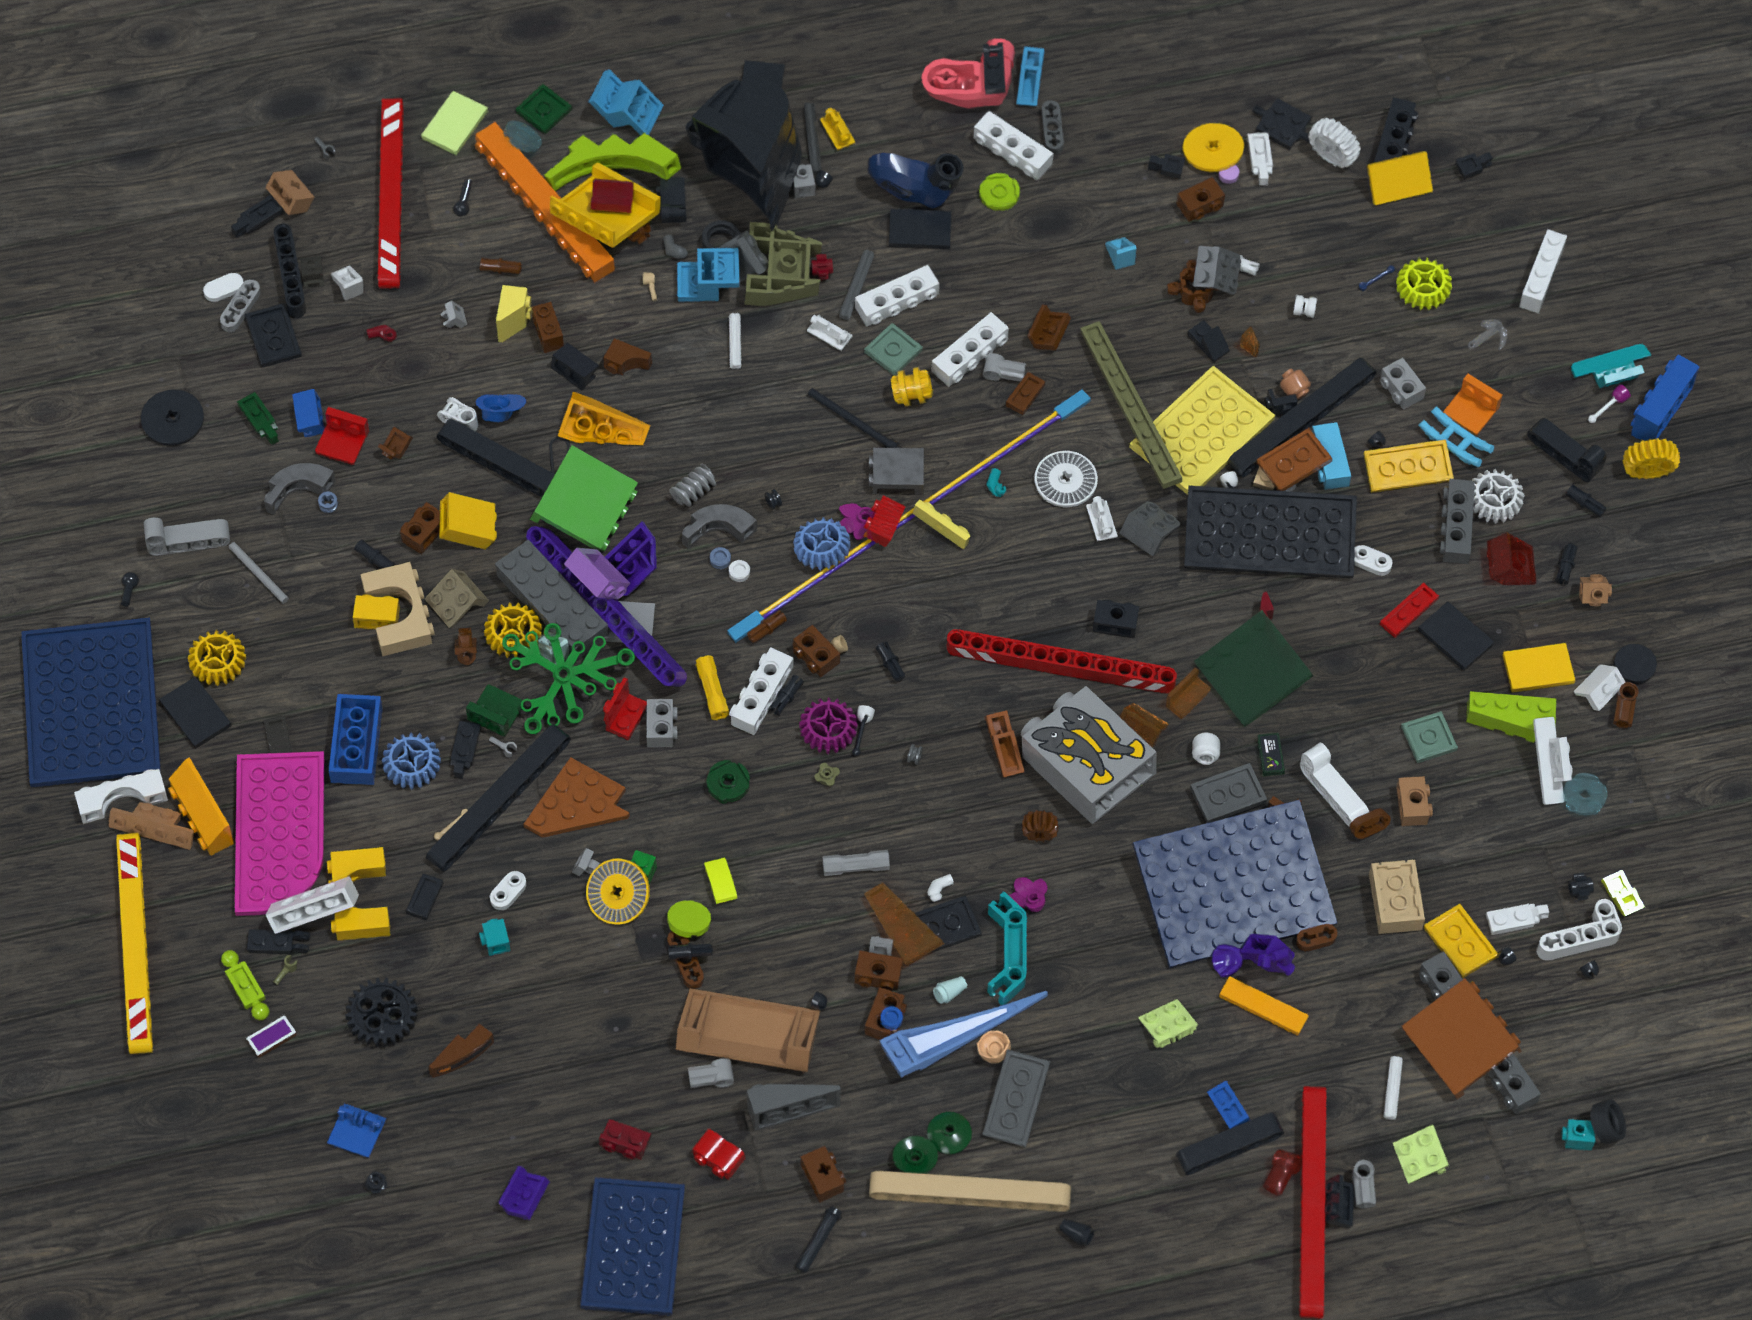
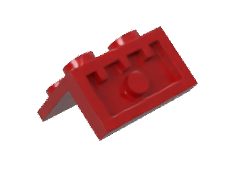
M328 407L325 413L327 425L315 449V453L354 465L369 433L368 420L364 417Z
M624 677L621 683L618 682L613 690L614 695L611 700L606 701L603 712L605 713L606 731L630 740L647 710V702L629 694L628 679Z

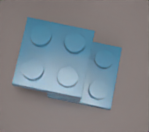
M611 70L604 71L589 100V103L613 127L631 125L640 135L644 133L649 135L664 106L640 80L621 82Z
M739 248L697 249L698 262H677L678 302L719 301V288L739 287Z

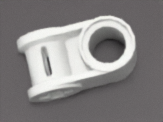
M448 398L446 406L437 413L438 418L444 423L448 419H453L474 431L478 428L475 410L455 398Z

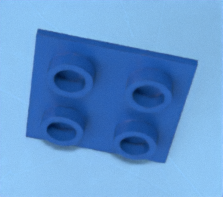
M348 1104L340 1106L338 1120L327 1144L369 1158L386 1118Z

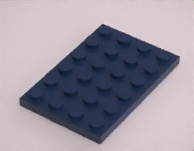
M595 1178L581 1309L672 1316L685 1184Z

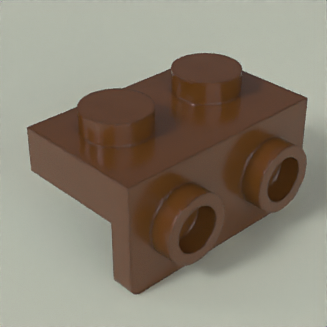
M1042 305L1028 332V338L1035 349L1056 351L1071 320L1068 313L1051 312L1047 305Z

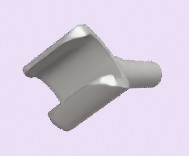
M493 736L489 739L490 742L503 749L504 755L508 758L512 757V753L507 750L508 748L517 751V745L514 742H507L505 744Z

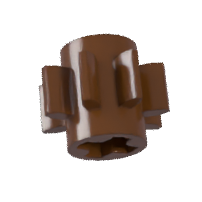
M647 222L628 236V239L632 242L638 241L639 244L646 241L650 237L651 228L649 223Z

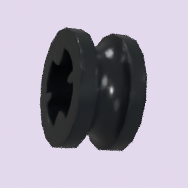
M775 489L771 490V493H764L766 502L771 510H774L775 506H782L781 498Z

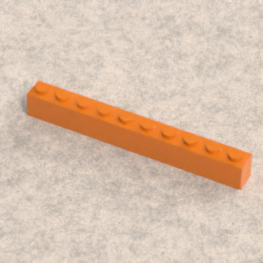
M496 122L475 134V147L480 154L484 153L490 166L496 167L500 177L504 181H508L516 195L519 194L524 205L528 209L531 208L536 219L545 224L548 233L557 238L560 247L570 253L572 261L582 267V272L587 278L590 277L595 283L615 270L614 259L596 238L550 213V197L554 196L560 200V196Z

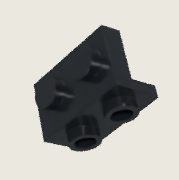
M1338 1174L1326 1180V1223L1349 1229L1353 1227L1354 1184L1343 1181V1175Z

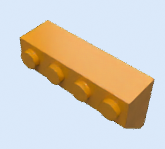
M190 757L185 759L169 778L171 787L168 790L173 800L178 799L180 803L178 808L183 817L188 816L190 829L199 835L198 842L202 850L207 849L210 856L234 844L230 826Z

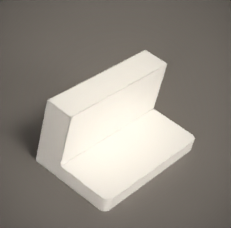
M1599 665L1574 690V693L1577 696L1586 697L1593 710L1600 711L1619 691L1621 685L1626 682L1617 667Z

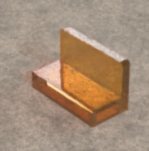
M1196 667L1167 695L1166 707L1181 719L1211 689V687L1198 678L1199 670Z
M1135 703L1126 706L1120 715V718L1151 747L1155 745L1161 732L1167 729L1169 725Z

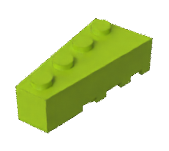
M1470 691L1467 702L1468 723L1490 730L1504 731L1507 735H1517L1533 743L1535 741L1534 719L1554 717L1556 726V698Z

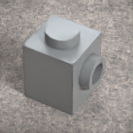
M811 164L799 165L792 182L795 198L815 196V182Z

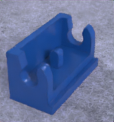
M315 389L292 394L299 433L304 432V437L322 435L325 429L321 400Z
M1227 1081L1207 1092L1230 1129L1250 1121L1249 1116Z

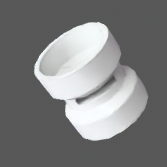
M1296 295L1293 315L1300 316L1305 314L1307 317L1314 318L1317 298L1310 297L1308 299L1301 295Z

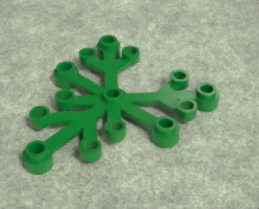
M550 623L544 629V636L550 640L556 661L555 664L541 656L536 632L529 631L525 635V641L529 644L530 649L520 644L519 638L515 634H507L502 640L503 648L509 652L517 651L525 656L523 658L514 657L511 659L509 665L512 670L517 671L523 666L537 663L553 672L554 682L546 696L532 700L524 699L521 702L520 706L524 712H530L533 708L539 707L534 716L525 721V731L531 735L537 734L541 730V719L546 711L548 715L547 724L549 726L552 725L549 719L556 717L557 724L555 725H559L560 718L556 714L553 699L561 685L568 707L566 719L572 724L579 723L583 718V711L580 707L576 706L571 684L582 689L587 696H592L596 692V686L591 682L587 683L575 675L584 673L603 684L605 689L613 690L617 684L616 679L605 676L598 672L597 669L616 664L629 666L635 658L633 651L624 648L616 656L594 661L599 650L606 644L603 636H596L583 663L573 666L579 654H582L585 650L584 643L576 641L572 645L570 655L564 661L559 642L561 628L556 623ZM555 629L556 635L550 636L548 630ZM529 634L535 635V641L530 642L527 636ZM512 639L515 645L513 647L507 646V640ZM602 639L603 645L597 646L595 640ZM576 644L582 645V651L577 652L574 646ZM623 654L629 655V661H623L621 656ZM514 660H518L520 662V666L518 668L512 666V662ZM565 670L567 677H560L559 672ZM612 680L614 687H607L606 682ZM591 685L594 689L593 692L587 693L585 690L586 686ZM526 701L530 702L531 708L525 709L523 703ZM573 711L577 712L578 718L572 719L570 713ZM529 723H536L537 728L535 730L529 729Z

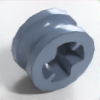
M323 492L318 498L321 511L331 513L337 509L338 502L334 493ZM326 500L329 502L331 500L332 504H324V501Z

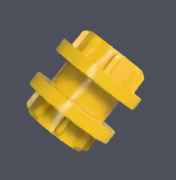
M919 367L913 368V374L905 375L904 370L898 371V375L891 378L895 402L898 404L904 403L905 407L911 406L910 400L918 398L920 404L926 403V399L931 398L933 395L930 375L927 370H920Z

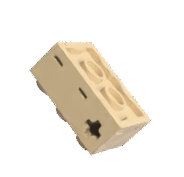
M1407 860V862H1382L1381 865L1379 863H1372L1369 878L1378 933L1422 930L1425 916L1415 860Z

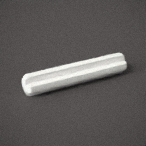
M731 313L729 315L730 368L740 369V314Z
M1392 1056L1390 1060L1384 1110L1385 1119L1394 1120L1397 1115L1402 1069L1401 1057Z

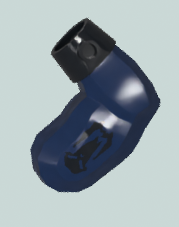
M892 153L875 154L868 160V174L880 187L903 201L921 203L930 208L942 205L950 197L964 171L961 159L957 155L950 153L941 154L932 163L908 159Z

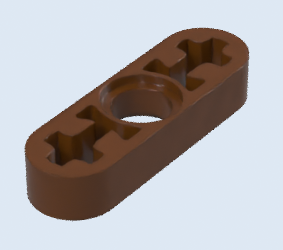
M673 931L668 935V946L678 945L677 942H674L675 937L681 940V945L690 942L688 938L679 936ZM692 957V961L688 964L681 963L680 958L674 959L685 985L690 989L700 988L704 982V974L697 957ZM690 969H692L694 976L697 977L695 982L693 979H690Z

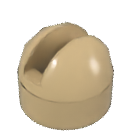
M842 635L831 640L830 643L839 653L848 650L847 642Z

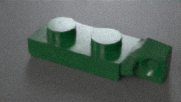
M256 392L237 401L238 407L261 438L266 436L271 445L279 442L278 434L275 432L278 429L276 421Z

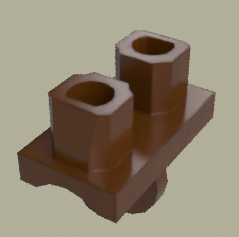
M459 628L458 639H455V655H457L460 663L469 665L476 659L477 638H472L471 628Z

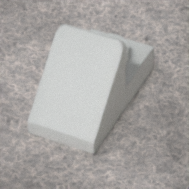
M350 265L331 273L333 281L340 287L345 301L363 293L362 277Z

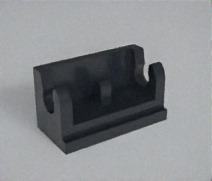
M567 342L553 354L551 368L580 390H583L595 379L596 375L593 373L598 370L599 365Z

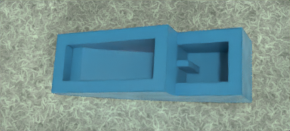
M1024 47L1017 105L1037 107L1044 59V49Z

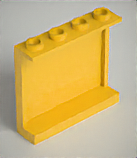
M598 162L592 166V176L560 200L554 196L550 197L551 214L612 248L660 213L661 197L634 183L631 213L590 210L593 179L632 182Z

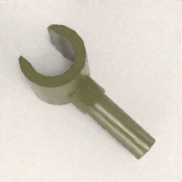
M291 955L285 957L284 968L273 981L274 984L278 985L288 972L296 971L297 960L293 964H288L291 961Z

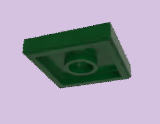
M544 84L538 87L515 108L518 115L545 135L573 110L571 104Z

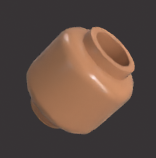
M1289 369L1282 374L1283 379L1280 382V387L1287 396L1296 394L1297 400L1310 392L1311 383L1302 370L1293 371V369Z

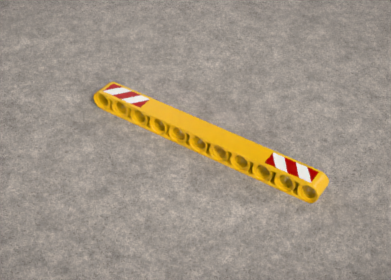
M139 832L117 835L127 1033L130 1055L153 1052L141 842Z

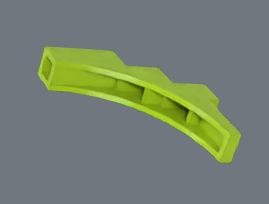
M646 133L635 139L631 144L613 134L599 146L582 135L568 147L570 154L544 176L548 184L556 191L566 183L580 176L592 173V166L597 162L609 169L629 168L643 170L665 180H668L679 171L681 166L676 153Z

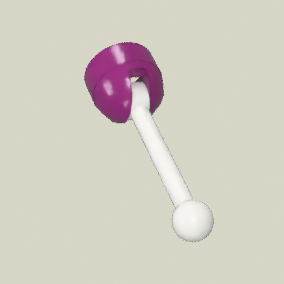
M1619 384L1612 392L1613 399L1597 413L1590 415L1588 421L1595 423L1596 418L1614 402L1622 403L1629 399L1631 395L1628 389Z

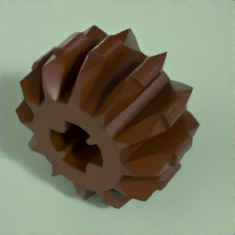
M1045 810L1028 812L1022 820L1023 836L1027 837L1028 840H1035V842L1051 841L1054 837H1057L1058 833L1057 816L1053 815L1052 812L1047 813Z

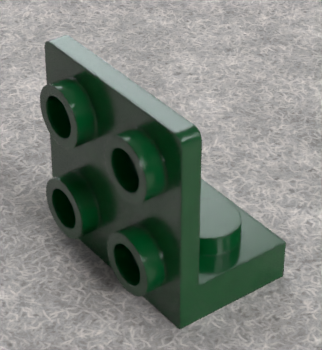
M488 684L476 704L471 701L466 707L467 720L481 724L482 727L506 737L522 710L520 705L523 700Z

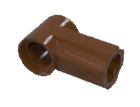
M1631 682L1623 683L1616 696L1613 724L1620 728L1632 727L1636 698L1639 692L1637 686ZM1623 693H1629L1632 697L1627 698Z

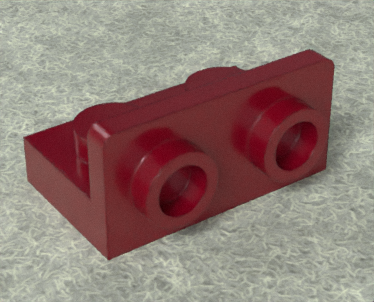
M609 1119L603 1134H600L599 1144L608 1152L616 1151L622 1153L628 1159L635 1160L636 1158L642 1160L651 1139V1133Z

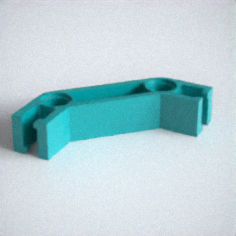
M1005 891L1000 894L997 905L999 907L1004 906L1008 910L1006 913L995 906L997 904L996 901H992L988 905V915L1004 929V970L988 983L987 990L994 997L996 995L995 990L1002 985H1006L1008 989L1004 993L1002 991L998 992V1003L1001 1006L1007 1004L1025 987L1027 974L1026 912ZM1016 918L1019 919L1020 922L1013 923L1010 920ZM1012 975H1017L1020 977V979L1013 980L1010 977Z

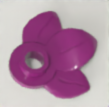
M852 503L839 507V511L845 518L840 522L841 526H845L848 534L853 533L856 540L865 538L863 535L866 529L863 528L866 520L862 518L872 517L873 511L870 510L871 508H861L857 504Z
M1020 877L1014 881L1016 892L1009 894V896L1022 908L1026 907L1032 912L1040 911L1046 902L1044 896L1048 890L1046 882L1041 878L1032 882L1026 877Z

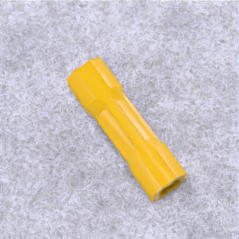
M713 656L699 657L695 660L696 667L703 684L711 719H724L729 716V710L722 693Z

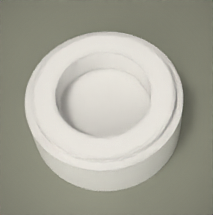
M743 560L732 562L729 566L730 578L736 582L747 580L750 576L748 563Z

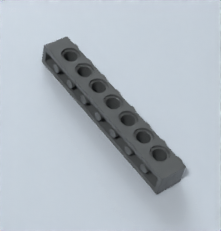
M1444 951L1421 963L1420 979L1424 984H1428L1434 1000H1437L1463 980ZM1437 978H1443L1446 980V982L1441 983L1437 980ZM1514 1054L1488 1072L1492 1079L1493 1087L1496 1091L1501 1092L1505 1105L1508 1109H1512L1515 1114L1538 1103L1541 1093ZM1497 1067H1504L1507 1071L1501 1072ZM1514 1084L1518 1086L1519 1089L1513 1090L1509 1087V1085Z

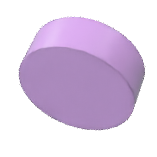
M1234 165L1229 169L1219 171V179L1226 184L1236 182L1239 177L1238 167Z

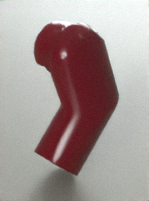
M387 325L366 329L369 339L380 337L391 342L397 336L396 331Z

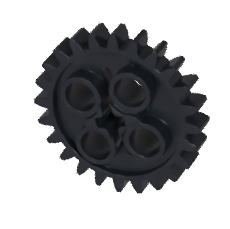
M387 977L383 983H380L379 978H376V984H372L370 980H367V987L360 984L361 991L353 990L355 998H348L350 1005L345 1007L346 1012H348L345 1014L346 1020H348V1028H353L351 1030L352 1035L358 1034L359 1041L366 1038V1045H369L372 1041H374L375 1047H378L380 1042H383L384 1047H387L388 1041L396 1045V1038L403 1041V1033L411 1034L408 1027H415L413 1020L418 1019L417 1013H415L418 1011L417 1005L414 1004L416 1002L415 997H410L412 995L410 989L405 991V984L397 987V980H394L391 984H389ZM385 997H393L391 1001H383ZM365 1005H372L368 1010L362 1009ZM394 1015L401 1016L398 1020L391 1019ZM374 1023L380 1024V1026L375 1029L370 1027Z

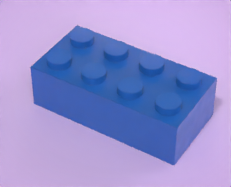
M1677 355L1674 361L1670 360L1665 367V374L1658 376L1654 384L1656 387L1654 390L1650 389L1644 398L1645 403L1643 405L1639 404L1634 412L1635 417L1631 422L1633 427L1632 436L1641 441L1655 440L1660 437L1693 389L1700 366L1680 355Z
M337 694L329 764L331 783L374 785L383 709L381 696Z

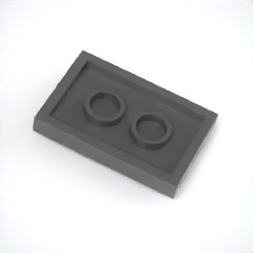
M1250 763L1190 784L1192 794L1206 823L1218 821L1267 803V797Z

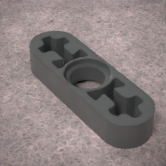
M1049 100L1042 105L1044 143L1046 149L1051 151L1053 155H1057L1062 152L1064 142L1060 105L1056 101ZM1048 109H1052L1053 117H1050ZM1050 124H1054L1058 127V129L1055 131H1051L1047 128V126ZM1052 138H1055L1056 147L1052 144Z

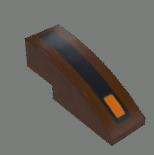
M478 1024L466 1039L457 1035L429 1065L430 1075L433 1078L472 1062L494 1043L493 1033L481 1024Z

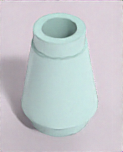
M961 976L937 983L936 987L933 988V994L939 1003H949L967 988V983Z

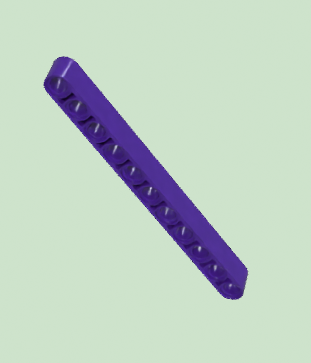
M533 526L528 529L527 540L539 550L595 610L616 636L633 651L634 655L665 686H683L687 679L684 669L617 599L597 598L594 594L592 595V592L578 580L567 566L565 567L564 563L572 554L569 548L549 528Z

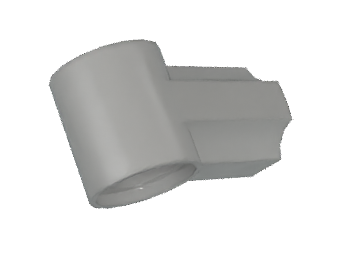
M988 354L983 376L991 381H998L1003 378L1021 382L1024 378L1026 363L1005 360L999 354Z
M718 1059L710 1065L688 1068L691 1088L708 1085L727 1087L734 1083L732 1065L729 1059Z
M1367 1160L1358 1161L1352 1172L1356 1207L1361 1209L1376 1205L1373 1179L1374 1167ZM1365 1170L1368 1176H1360L1357 1171Z

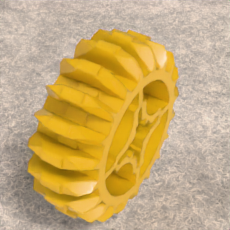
M1659 438L1647 441L1642 440L1640 443H1634V446H1629L1624 451L1623 466L1626 473L1633 478H1661V476H1667L1669 472H1674L1679 467L1680 453L1676 444H1673L1672 441H1667L1666 439L1659 440Z
M509 602L508 607H504L501 604L500 610L494 609L493 615L488 614V621L484 624V636L487 637V644L491 646L492 651L497 650L499 656L505 652L507 658L510 654H514V657L518 656L517 651L509 652L503 648L502 640L507 634H515L519 638L520 644L529 649V644L526 643L525 635L523 634L525 626L528 625L530 627L529 631L536 632L538 639L541 638L540 631L542 626L539 623V617L535 616V611L533 609L529 610L527 605L521 608L519 602L516 606H512ZM501 624L503 626V629L501 630V633L497 635L496 630L498 626ZM529 634L527 639L533 642L535 641V635ZM509 639L506 642L507 646L513 647L515 645V642L512 639Z
M215 630L214 634L211 635L207 631L206 637L199 635L200 642L193 641V647L189 648V668L195 677H199L201 683L206 680L208 685L215 682V685L218 686L223 681L227 685V679L230 678L234 681V674L241 675V669L245 667L244 661H246L245 648L241 645L239 638L235 639L233 633L228 636L225 630L222 634ZM207 651L208 655L200 662L202 655ZM234 654L233 659L227 665L226 661L230 659V655Z

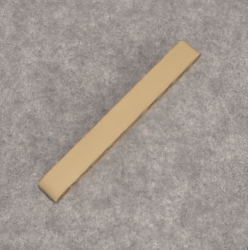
M875 1171L870 1176L869 1196L878 1200L1064 1212L1070 1209L1071 1186L1052 1182Z

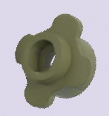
M827 763L820 764L819 772L815 774V780L823 785L833 786L836 776L840 774V771L837 767L832 768Z

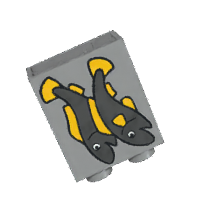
M1087 686L1075 695L1071 692L1063 694L1055 702L1053 712L1043 720L1039 717L1031 719L1021 731L1023 759L1091 824H1094L1156 774L1157 752Z

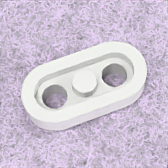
M1364 545L1355 547V566L1379 576L1387 575L1391 571L1392 559L1387 554Z
M518 871L508 873L490 894L493 908L497 910L508 909L525 890V876ZM513 879L519 880L517 883L511 882ZM499 895L505 896L503 899L497 898Z

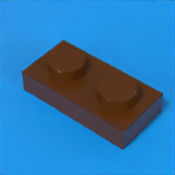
M1027 372L1007 399L1006 406L1024 415L1045 387L1046 381Z

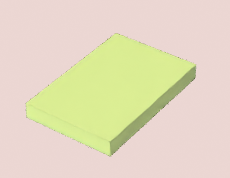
M453 91L422 133V139L457 155L488 112V108Z

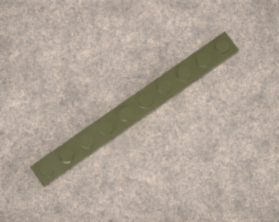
M1100 321L1082 327L1081 334L1162 488L1165 489L1181 483L1182 476Z

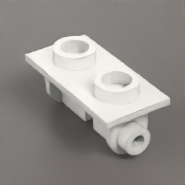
M813 315L810 320L812 324L807 329V332L842 351L853 336L846 330L823 319L820 315Z
M1100 496L1094 497L1092 504H1088L1086 507L1097 541L1118 537L1107 501L1101 499Z

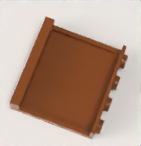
M1466 978L1401 1026L1457 1099L1465 1095L1464 1090L1514 1052H1521L1519 1047L1521 1041L1514 1032L1508 1033L1505 1029L1508 1025L1500 1015L1496 1017L1492 1013L1494 1007L1487 998L1481 999L1478 995L1481 992L1473 981L1469 983Z

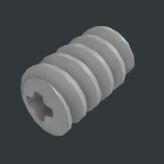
M702 463L700 467L694 469V472H690L688 477H684L681 482L675 484V487H671L670 494L679 505L685 504L690 507L692 504L689 499L696 502L698 500L696 494L702 497L704 495L702 489L708 492L710 491L708 484L715 487L716 482L710 469Z

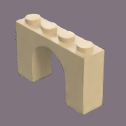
M410 562L360 574L365 594L372 595L373 597L397 596L404 598L412 605L411 613L403 621L376 628L382 656L432 644L431 636L435 635L433 625L427 622L426 618L429 617L427 605H422L421 600L424 599L422 587H417L416 582L419 581L416 569H412Z

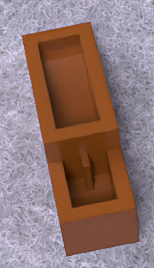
M1007 710L986 715L984 717L1003 778L1023 773L1022 760Z

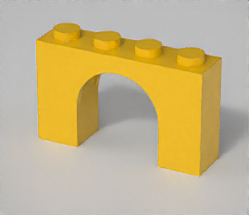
M383 847L331 852V860L327 861L328 874L332 873V880H328V884L349 876L352 882L363 878L386 876ZM350 907L336 912L335 920H331L332 933H336L338 941L390 936L388 908L359 909Z

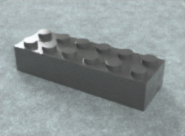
M529 540L495 563L498 578L524 606L527 605L529 610L533 609L535 611V616L539 617L540 623L544 627L550 623H556L560 626V636L567 639L569 654L572 651V645L576 641L584 643L585 650L582 654H579L577 660L590 651L593 639L596 636H603L605 638L609 635L608 624ZM555 629L548 630V632L556 634ZM602 639L595 640L596 645H599L601 642H603ZM576 644L574 646L577 652L582 651V645Z

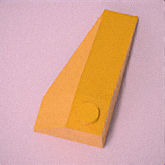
M573 392L558 436L576 443L597 442V444L643 445L650 425L593 398Z

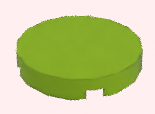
M995 173L989 175L980 185V199L986 207L992 210L1004 211L1016 205L1019 199L1020 187L1014 178H1010L1007 174Z
M681 901L670 907L667 914V922L671 931L679 936L691 938L692 935H697L698 937L708 931L711 924V914L701 903Z

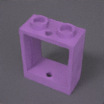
M576 548L564 563L597 598H621L626 593V588L630 584L596 549Z

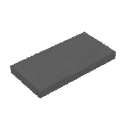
M1007 1049L983 1136L1026 1148L1050 1061Z

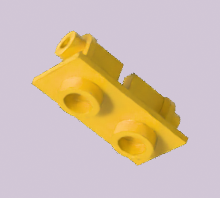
M832 108L827 109L825 117L820 118V121L836 149L839 150L854 144L855 140L839 112Z

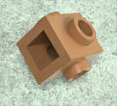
M1593 574L1590 577H1580L1579 598L1582 603H1589L1591 606H1601L1602 603H1608V597L1612 595V585L1608 583L1606 577L1599 574Z

